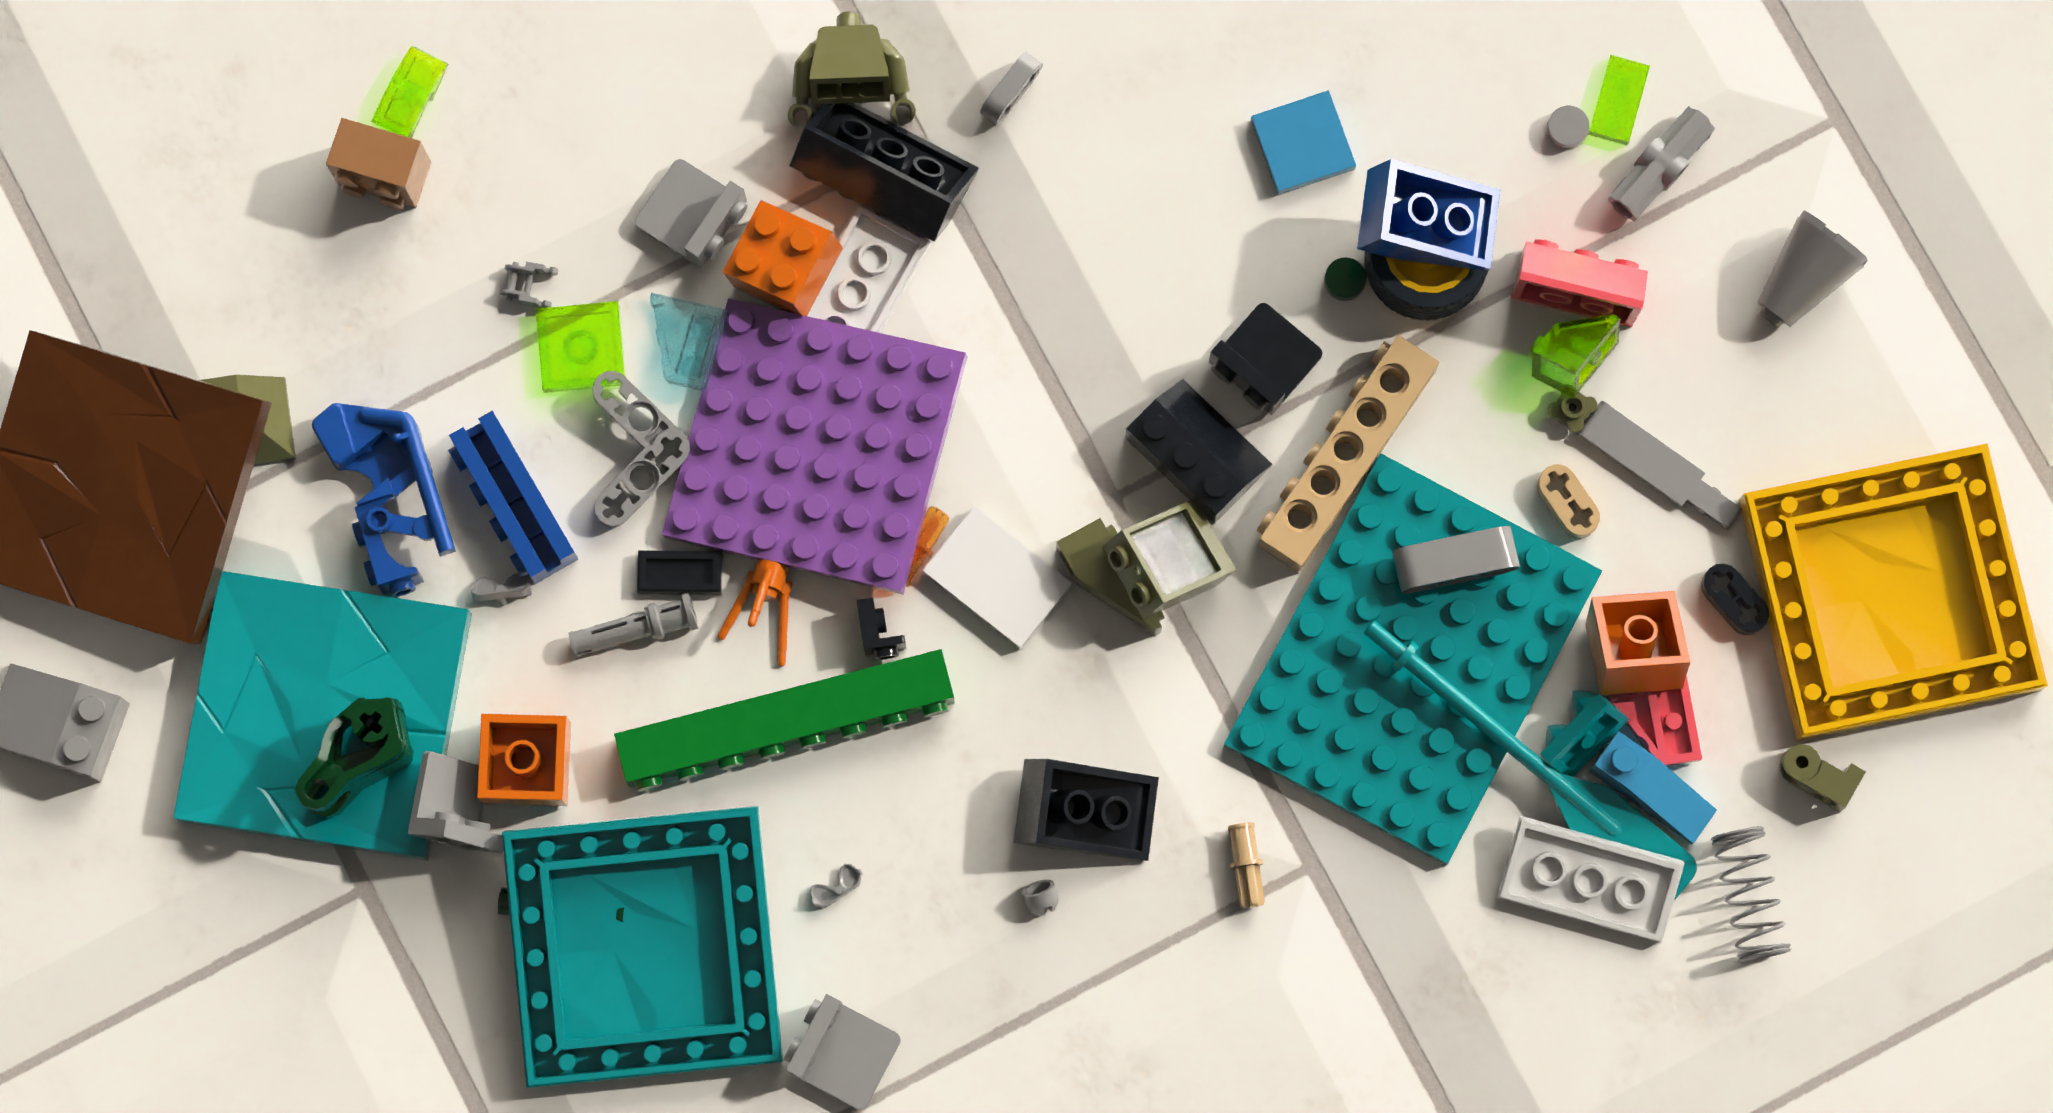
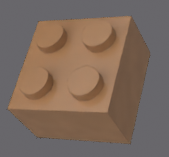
M342 117L326 161L328 169L337 184L341 186L340 190L358 198H364L365 193L380 197L382 204L401 210L404 208V205L417 207L432 163L421 141Z

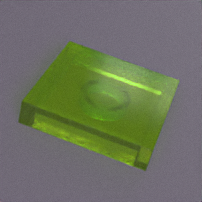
M618 301L536 309L541 380L544 393L593 388L596 378L607 371H616L626 377L620 304ZM605 380L600 385L602 387L620 386L621 384L617 380L611 384Z

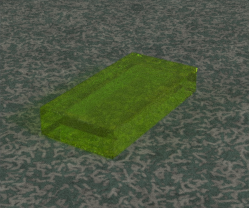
M1610 55L1588 135L1628 145L1650 65Z

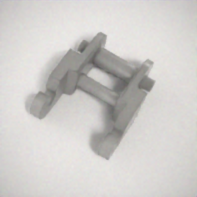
M527 261L525 267L519 266L518 262H513L512 265H505L504 269L510 272L507 287L499 292V294L506 296L505 300L511 301L512 298H516L520 305L551 309L552 303L550 301L543 300L541 302L539 299L531 297L530 289L533 276L535 277L537 273L556 276L558 275V268H546L543 264ZM518 274L527 275L524 292L515 290Z

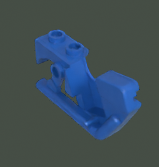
M333 403L314 418L312 429L337 470L359 472L367 476L373 483L374 489L356 503L355 511L358 522L352 523L358 546L366 545L370 557L369 561L363 562L371 586L378 584L384 595L391 593L392 597H400L410 594L416 590L415 585L424 582L423 577L416 567H404L395 562L388 554L380 534L391 532L415 536L424 541L434 539L440 557L456 552L432 475L433 470L426 454L420 428L413 416L407 412ZM416 481L426 515L415 518L391 514L382 506L391 499L393 500Z

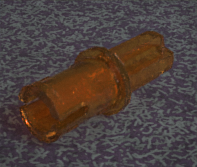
M929 507L925 513L906 587L910 586L913 577L926 557H932L933 552L931 549L949 522L948 515L936 507Z

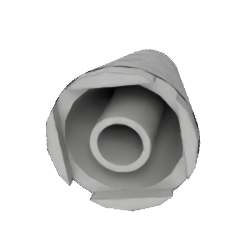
M1805 210L1797 217L1757 301L1763 307L1759 314L1777 328L1782 323L1791 327L1864 268V265L1868 262L1867 257L1839 233H1834L1826 227L1827 224Z

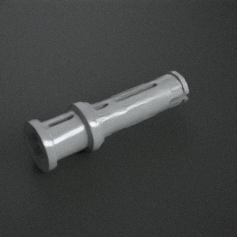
M689 593L682 594L680 600L659 606L655 603L648 604V607H644V612L615 619L586 629L568 632L575 657L578 658L595 651L649 636L660 640L665 638L666 633L690 627L691 630L698 629V621Z

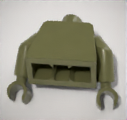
M851 11L840 13L836 18V26L820 28L817 40L809 43L795 61L792 96L796 97V104L790 107L788 120L795 126V114L799 110L807 111L806 124L814 117L812 109L808 107V98H812V105L890 102V94H894L895 103L890 110L892 121L895 124L898 123L896 108L898 106H906L909 109L912 121L916 114V108L906 96V92H909L910 89L903 56L889 40L880 38L876 26L873 24L861 25V18L857 13Z

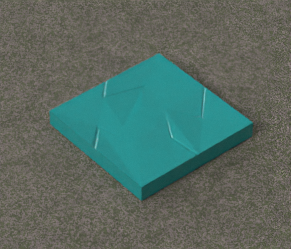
M222 571L213 605L173 818L183 823L428 861L431 840L408 834L423 752L432 751L447 756L472 613L465 608ZM390 697L398 699L405 711L410 744L414 750L413 761L410 765L363 789L343 812L337 816L326 818L314 814L311 809L304 807L295 793V787L299 778L318 756L323 736L330 722L358 698L380 699ZM376 724L373 726L372 731L378 734L383 727ZM352 726L348 727L343 734L341 756L369 748L365 742L354 734ZM328 785L319 793L318 799L324 797L328 792Z
M759 806L502 832L526 1088L783 1062ZM624 907L622 923L616 919L617 909Z

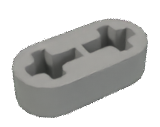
M1024 52L991 92L983 104L980 113L996 125H999L1034 82L1043 67V63L1029 53Z

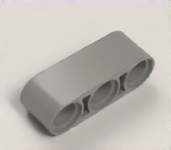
M1511 526L1495 527L1418 543L1396 549L1392 552L1402 594L1501 575L1520 568Z

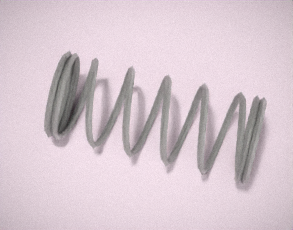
M1762 826L1734 830L1715 835L1710 839L1713 841L1711 844L1714 846L1730 844L1716 852L1714 857L1719 860L1756 859L1727 870L1719 878L1723 882L1728 883L1759 882L1728 895L1724 902L1730 905L1766 904L1734 917L1729 924L1740 928L1773 926L1746 936L1736 942V948L1747 950L1738 953L1739 962L1776 956L1792 950L1790 943L1757 946L1740 945L1752 938L1784 927L1786 923L1783 921L1734 923L1743 917L1776 906L1781 902L1779 899L1730 901L1731 898L1774 882L1775 877L1724 878L1735 871L1768 860L1771 857L1770 855L1718 856L1729 849L1764 837L1766 833L1763 831L1764 827Z

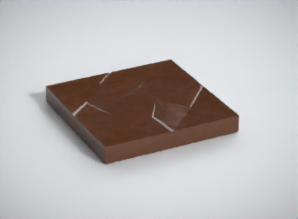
M29 330L0 429V584L189 644H201L272 402L49 334Z

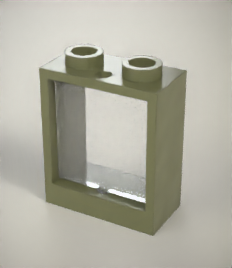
M1195 498L1121 530L1102 546L1108 557L1109 564L1118 574L1131 602L1137 607L1143 619L1216 587L1237 570Z

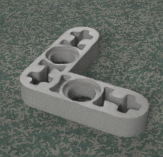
M607 371L600 374L594 381L592 388L593 399L643 448L595 500L594 513L598 521L605 526L616 527L625 523L681 466L689 455L690 444L685 434L624 375L616 371ZM606 380L611 384L617 380L621 384L618 392L626 401L630 394H633L638 400L629 404L623 415L619 416L614 410L621 407V404L613 397L607 400L601 397L604 389L600 384ZM636 408H646L652 414L653 424L649 429L637 431L630 425L629 415ZM664 438L669 442L676 438L681 442L678 450L682 455L679 458L673 455L669 456L661 464L668 468V471L662 475L656 464L646 459L645 456L651 452L656 459L664 449L660 442ZM644 466L652 471L654 482L650 488L639 490L633 487L630 482V473L636 467ZM619 482H623L627 491L638 497L639 500L632 504L628 497L620 507L621 512L624 513L620 518L615 515L606 518L603 515L606 507L602 501L605 498L614 501L623 492L615 486Z

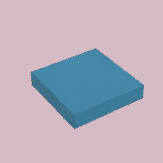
M1329 90L1251 116L1252 126L1278 195L1356 169L1354 157Z

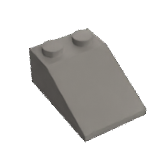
M10 663L0 690V749L101 782L130 703L118 695Z

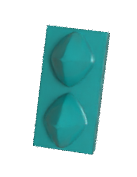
M1585 690L1572 691L1571 702L1574 719L1568 725L1556 724L1548 726L1545 741L1546 748L1540 753L1549 765L1562 774L1572 777L1629 720L1621 709L1599 693L1596 694Z

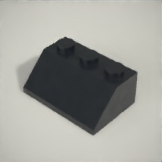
M1184 379L1157 397L1126 428L1125 439L1189 500L1195 498L1205 516L1214 524L1272 466V463Z

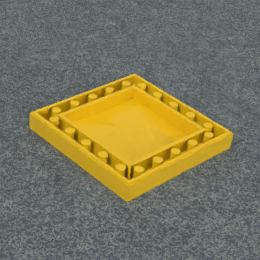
M1988 443L1743 493L1739 498L1762 599L1769 611L1768 624L1796 741L2041 691L2048 687Z

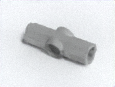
M1688 106L1661 138L1657 136L1634 163L1635 168L1613 190L1608 201L1613 205L1614 209L1624 218L1635 222L1662 190L1667 191L1689 165L1688 160L1710 138L1715 127L1711 124L1709 118L1701 111Z

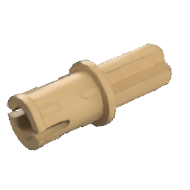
M1253 822L1228 826L1234 863L1230 864V869H1235L1239 902L1242 908L1259 907L1264 905L1265 902L1260 866L1264 863L1262 859L1258 858L1254 830L1255 823Z

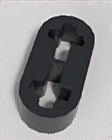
M1723 563L1710 567L1701 581V589L1706 599L1737 633L1754 635L1766 625L1769 618L1768 607L1762 598L1731 565ZM1715 574L1719 578L1725 575L1728 576L1731 581L1728 583L1727 588L1735 597L1731 598L1723 589L1715 592L1711 587L1715 582L1712 575ZM1737 600L1747 610L1752 607L1757 609L1758 613L1755 616V620L1758 624L1754 625L1751 621L1743 624L1739 618L1743 612L1735 603Z

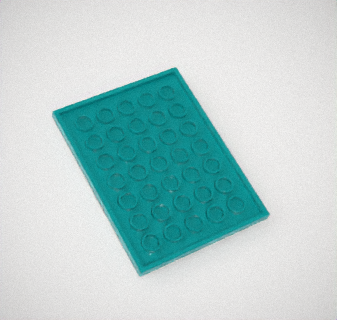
M1380 453L1223 746L1447 865L1507 752L1404 666L1398 672L1390 667L1395 659L1367 637L1364 631L1375 620L1405 646L1411 641L1416 643L1419 647L1414 654L1512 735L1516 736L1603 570ZM1511 526L1520 564L1519 569L1501 575L1425 591L1401 593L1392 554L1394 550L1485 529Z

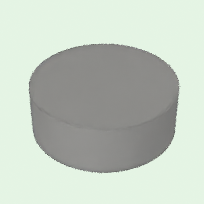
M1571 105L1562 106L1556 109L1550 116L1547 124L1548 136L1560 148L1572 149L1578 147L1588 135L1590 128L1589 119L1585 112L1578 107Z

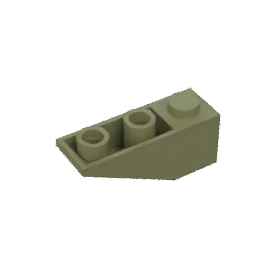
M1099 518L1056 542V550L1077 586L1156 636L1161 633L1162 625L1159 621L1165 619L1163 612L1161 611L1143 619L1137 607L1131 602L1118 574L1109 564L1108 557L1102 546L1118 534L1112 524L1105 527L1103 521Z

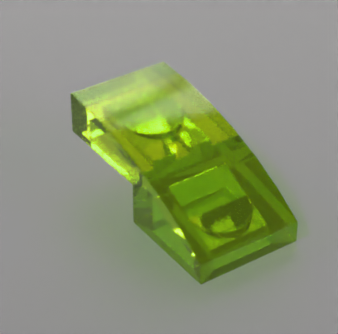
M410 46L384 92L371 122L392 133L412 138L427 103L433 101L449 63L415 46Z

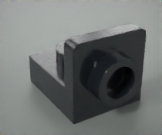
M873 597L856 600L865 656L874 654V660L898 657V650L907 649L905 635L880 638V633L887 632L884 609H875Z

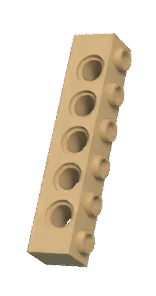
M1397 335L1392 344L1386 341L1383 342L1371 361L1377 366L1370 377L1367 378L1361 375L1349 393V396L1354 400L1347 411L1344 412L1340 408L1336 411L1326 427V430L1331 432L1323 446L1317 442L1313 445L1303 461V464L1308 466L1300 480L1294 476L1290 479L1279 496L1285 502L1277 514L1270 510L1256 530L1262 534L1258 546L1298 573L1303 569L1439 366L1440 362L1400 335ZM1388 375L1395 376L1400 380L1402 389L1395 393L1387 392L1381 387L1380 379ZM1363 409L1373 410L1379 417V423L1372 427L1364 426L1359 422L1357 413ZM1339 443H1348L1355 448L1356 457L1349 461L1341 460L1336 456L1334 447ZM1316 477H1326L1332 482L1334 490L1326 495L1318 494L1312 489L1311 481ZM1296 510L1303 511L1308 514L1311 524L1304 529L1294 528L1288 521V515Z

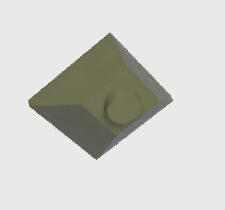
M229 375L200 380L272 402L254 465L296 459L285 377Z

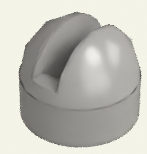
M1052 880L1036 881L1022 890L1025 904L1033 914L1043 916L1045 915L1044 909L1048 908L1053 912L1058 904V893Z

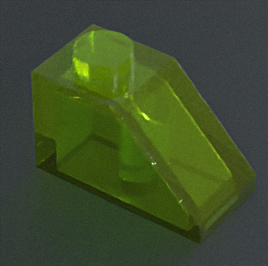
M1612 314L1554 324L1545 337L1540 335L1531 347L1532 377L1575 398L1619 344L1620 318Z

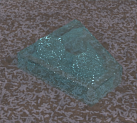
M651 293L650 303L654 308L657 325L655 331L657 342L662 352L661 364L664 379L670 384L707 391L729 312L718 307Z

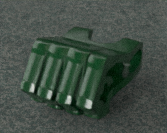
M390 697L380 699L358 698L330 722L323 736L318 756L299 778L295 787V793L304 807L311 809L314 814L326 818L337 816L343 812L363 789L410 765L413 761L414 750L410 744L405 711L398 699ZM376 724L383 727L378 734L372 731L373 726ZM352 726L354 734L365 742L369 748L341 756L343 734L348 727ZM328 785V792L324 797L318 799L319 793Z

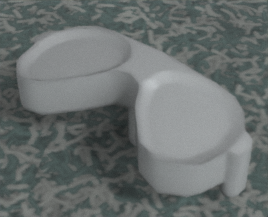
M515 573L503 584H496L488 577H480L475 582L471 594L474 602L477 600L488 601L498 599L499 605L505 606L507 598L531 596L532 591L526 577L521 578L519 573Z
M844 864L840 868L839 884L835 888L822 884L812 885L810 896L813 907L826 908L858 887L863 875L862 870L857 869L852 864Z

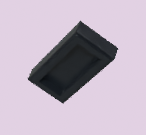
M638 550L637 592L638 594L682 595L689 593V595H722L723 553L722 551Z

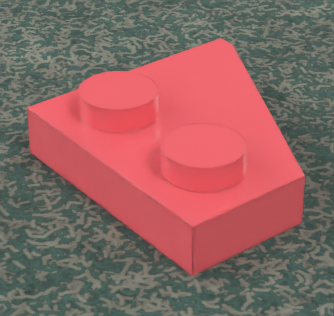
M1687 677L1683 689L1606 695L1607 700L1621 709L1629 718L1626 725L1644 749L1654 755L1665 766L1702 760Z

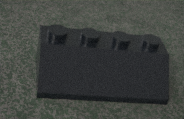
M856 103L824 104L805 125L789 165L800 171L806 178L819 181L838 191L844 198L855 200L874 210L877 215L891 219L909 228L915 235L928 238L934 242L949 225L979 170V167Z

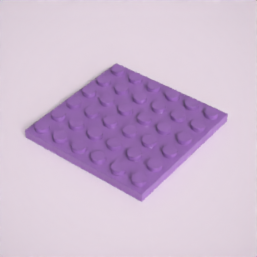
M728 298L688 439L690 444L689 455L681 464L662 536L667 539L755 560H770L789 568L904 595L968 356L966 352L813 317H802L795 313Z

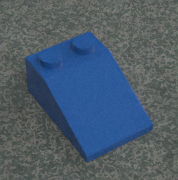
M1389 159L1367 170L1357 249L1397 260L1484 271L1490 270L1501 189Z

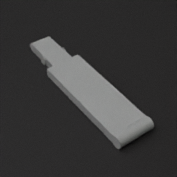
M1600 401L1596 411L1585 422L1584 428L1577 433L1582 440L1588 442L1680 508L1687 502L1696 508L1699 514L1706 515L1726 530H1729L1742 511L1740 506L1721 494L1719 489L1711 487L1701 480L1705 475L1704 471L1604 401Z

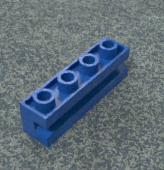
M492 410L478 418L480 423L467 431L462 427L451 433L449 437L455 446L448 451L460 472L468 468L475 482L468 486L480 507L488 503L496 517L489 520V523L499 540L503 542L509 539L516 553L509 557L521 578L529 574L533 582L537 584L579 559Z

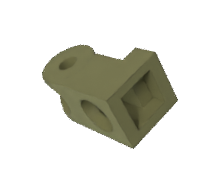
M1797 744L1791 747L1782 756L1779 764L1780 773L1788 783L1838 812L1846 808L1866 771L1852 763L1843 772L1820 759L1818 752L1812 746L1806 744Z

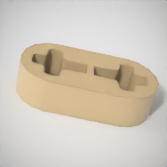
M1553 464L1547 467L1537 481V491L1541 499L1566 534L1575 539H1583L1590 536L1600 522V512L1596 504L1568 467L1561 464ZM1550 475H1553L1556 479L1561 477L1566 479V483L1563 486V491L1568 497L1566 500L1558 490L1550 492L1547 489L1550 483ZM1572 503L1579 513L1587 511L1590 514L1586 522L1587 528H1584L1581 524L1576 526L1571 524L1570 521L1574 513L1569 504Z

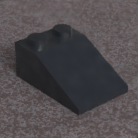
M1024 759L1014 843L1148 861L1159 777L1052 759Z

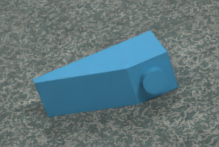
M1620 731L1611 738L1589 770L1590 773L1692 845L1717 811L1715 807L1654 755Z

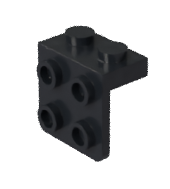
M1260 303L1226 342L1220 340L1212 349L1209 363L1212 365L1211 370L1225 383L1230 384L1232 382L1244 392L1242 395L1245 400L1259 411L1264 409L1270 415H1273L1321 360L1322 350L1270 305Z

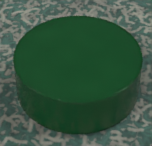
M1352 258L1336 259L1326 270L1324 277L1325 288L1333 298L1340 301H1349L1357 298L1364 290L1366 284L1364 267Z

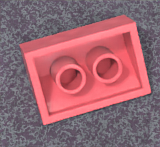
M1536 239L1534 243L1526 242L1522 250L1511 298L1632 327L1643 308L1648 271L1638 269L1639 265L1629 260L1616 259L1614 263L1598 259L1599 255L1592 251L1576 249L1574 253L1559 250L1558 245L1554 242Z

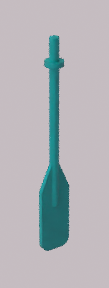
M1375 620L1366 628L1364 634L1395 659L1390 667L1398 672L1404 666L1548 786L1569 829L1684 861L1685 864L1674 900L1694 878L1697 871L1694 857L1610 787L1558 773L1414 654L1419 647L1416 643L1411 641L1405 646Z

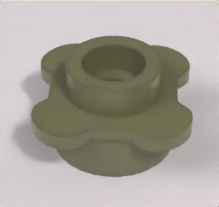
M1567 383L1562 386L1560 397L1556 402L1549 404L1547 411L1550 418L1557 419L1559 423L1567 426L1569 431L1576 433L1584 428L1586 417L1596 411L1597 401L1594 397H1586L1580 393L1575 384ZM1571 404L1576 406V410L1573 412L1569 410V405Z

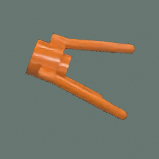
M758 559L756 561L754 571H748L745 584L717 636L719 640L726 638L751 591L756 597L747 623L749 627L756 625L764 599L775 601L778 594L780 599L777 664L780 667H783L786 663L789 595L793 585L792 582L786 580L789 571L786 566L765 559Z

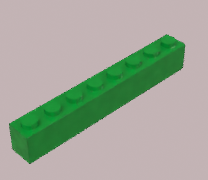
M942 649L614 733L627 785L629 787L637 786L638 791H646L662 786L661 779L678 775L679 781H684L702 776L703 768L719 765L720 770L739 767L744 764L743 758L760 754V758L763 760L785 754L784 747L801 744L802 749L820 746L826 743L825 737L841 733L842 738H851L866 733V726L881 722L883 728L901 725L908 722L907 716L923 712L924 717L940 715L949 711L947 705L954 704L955 699Z

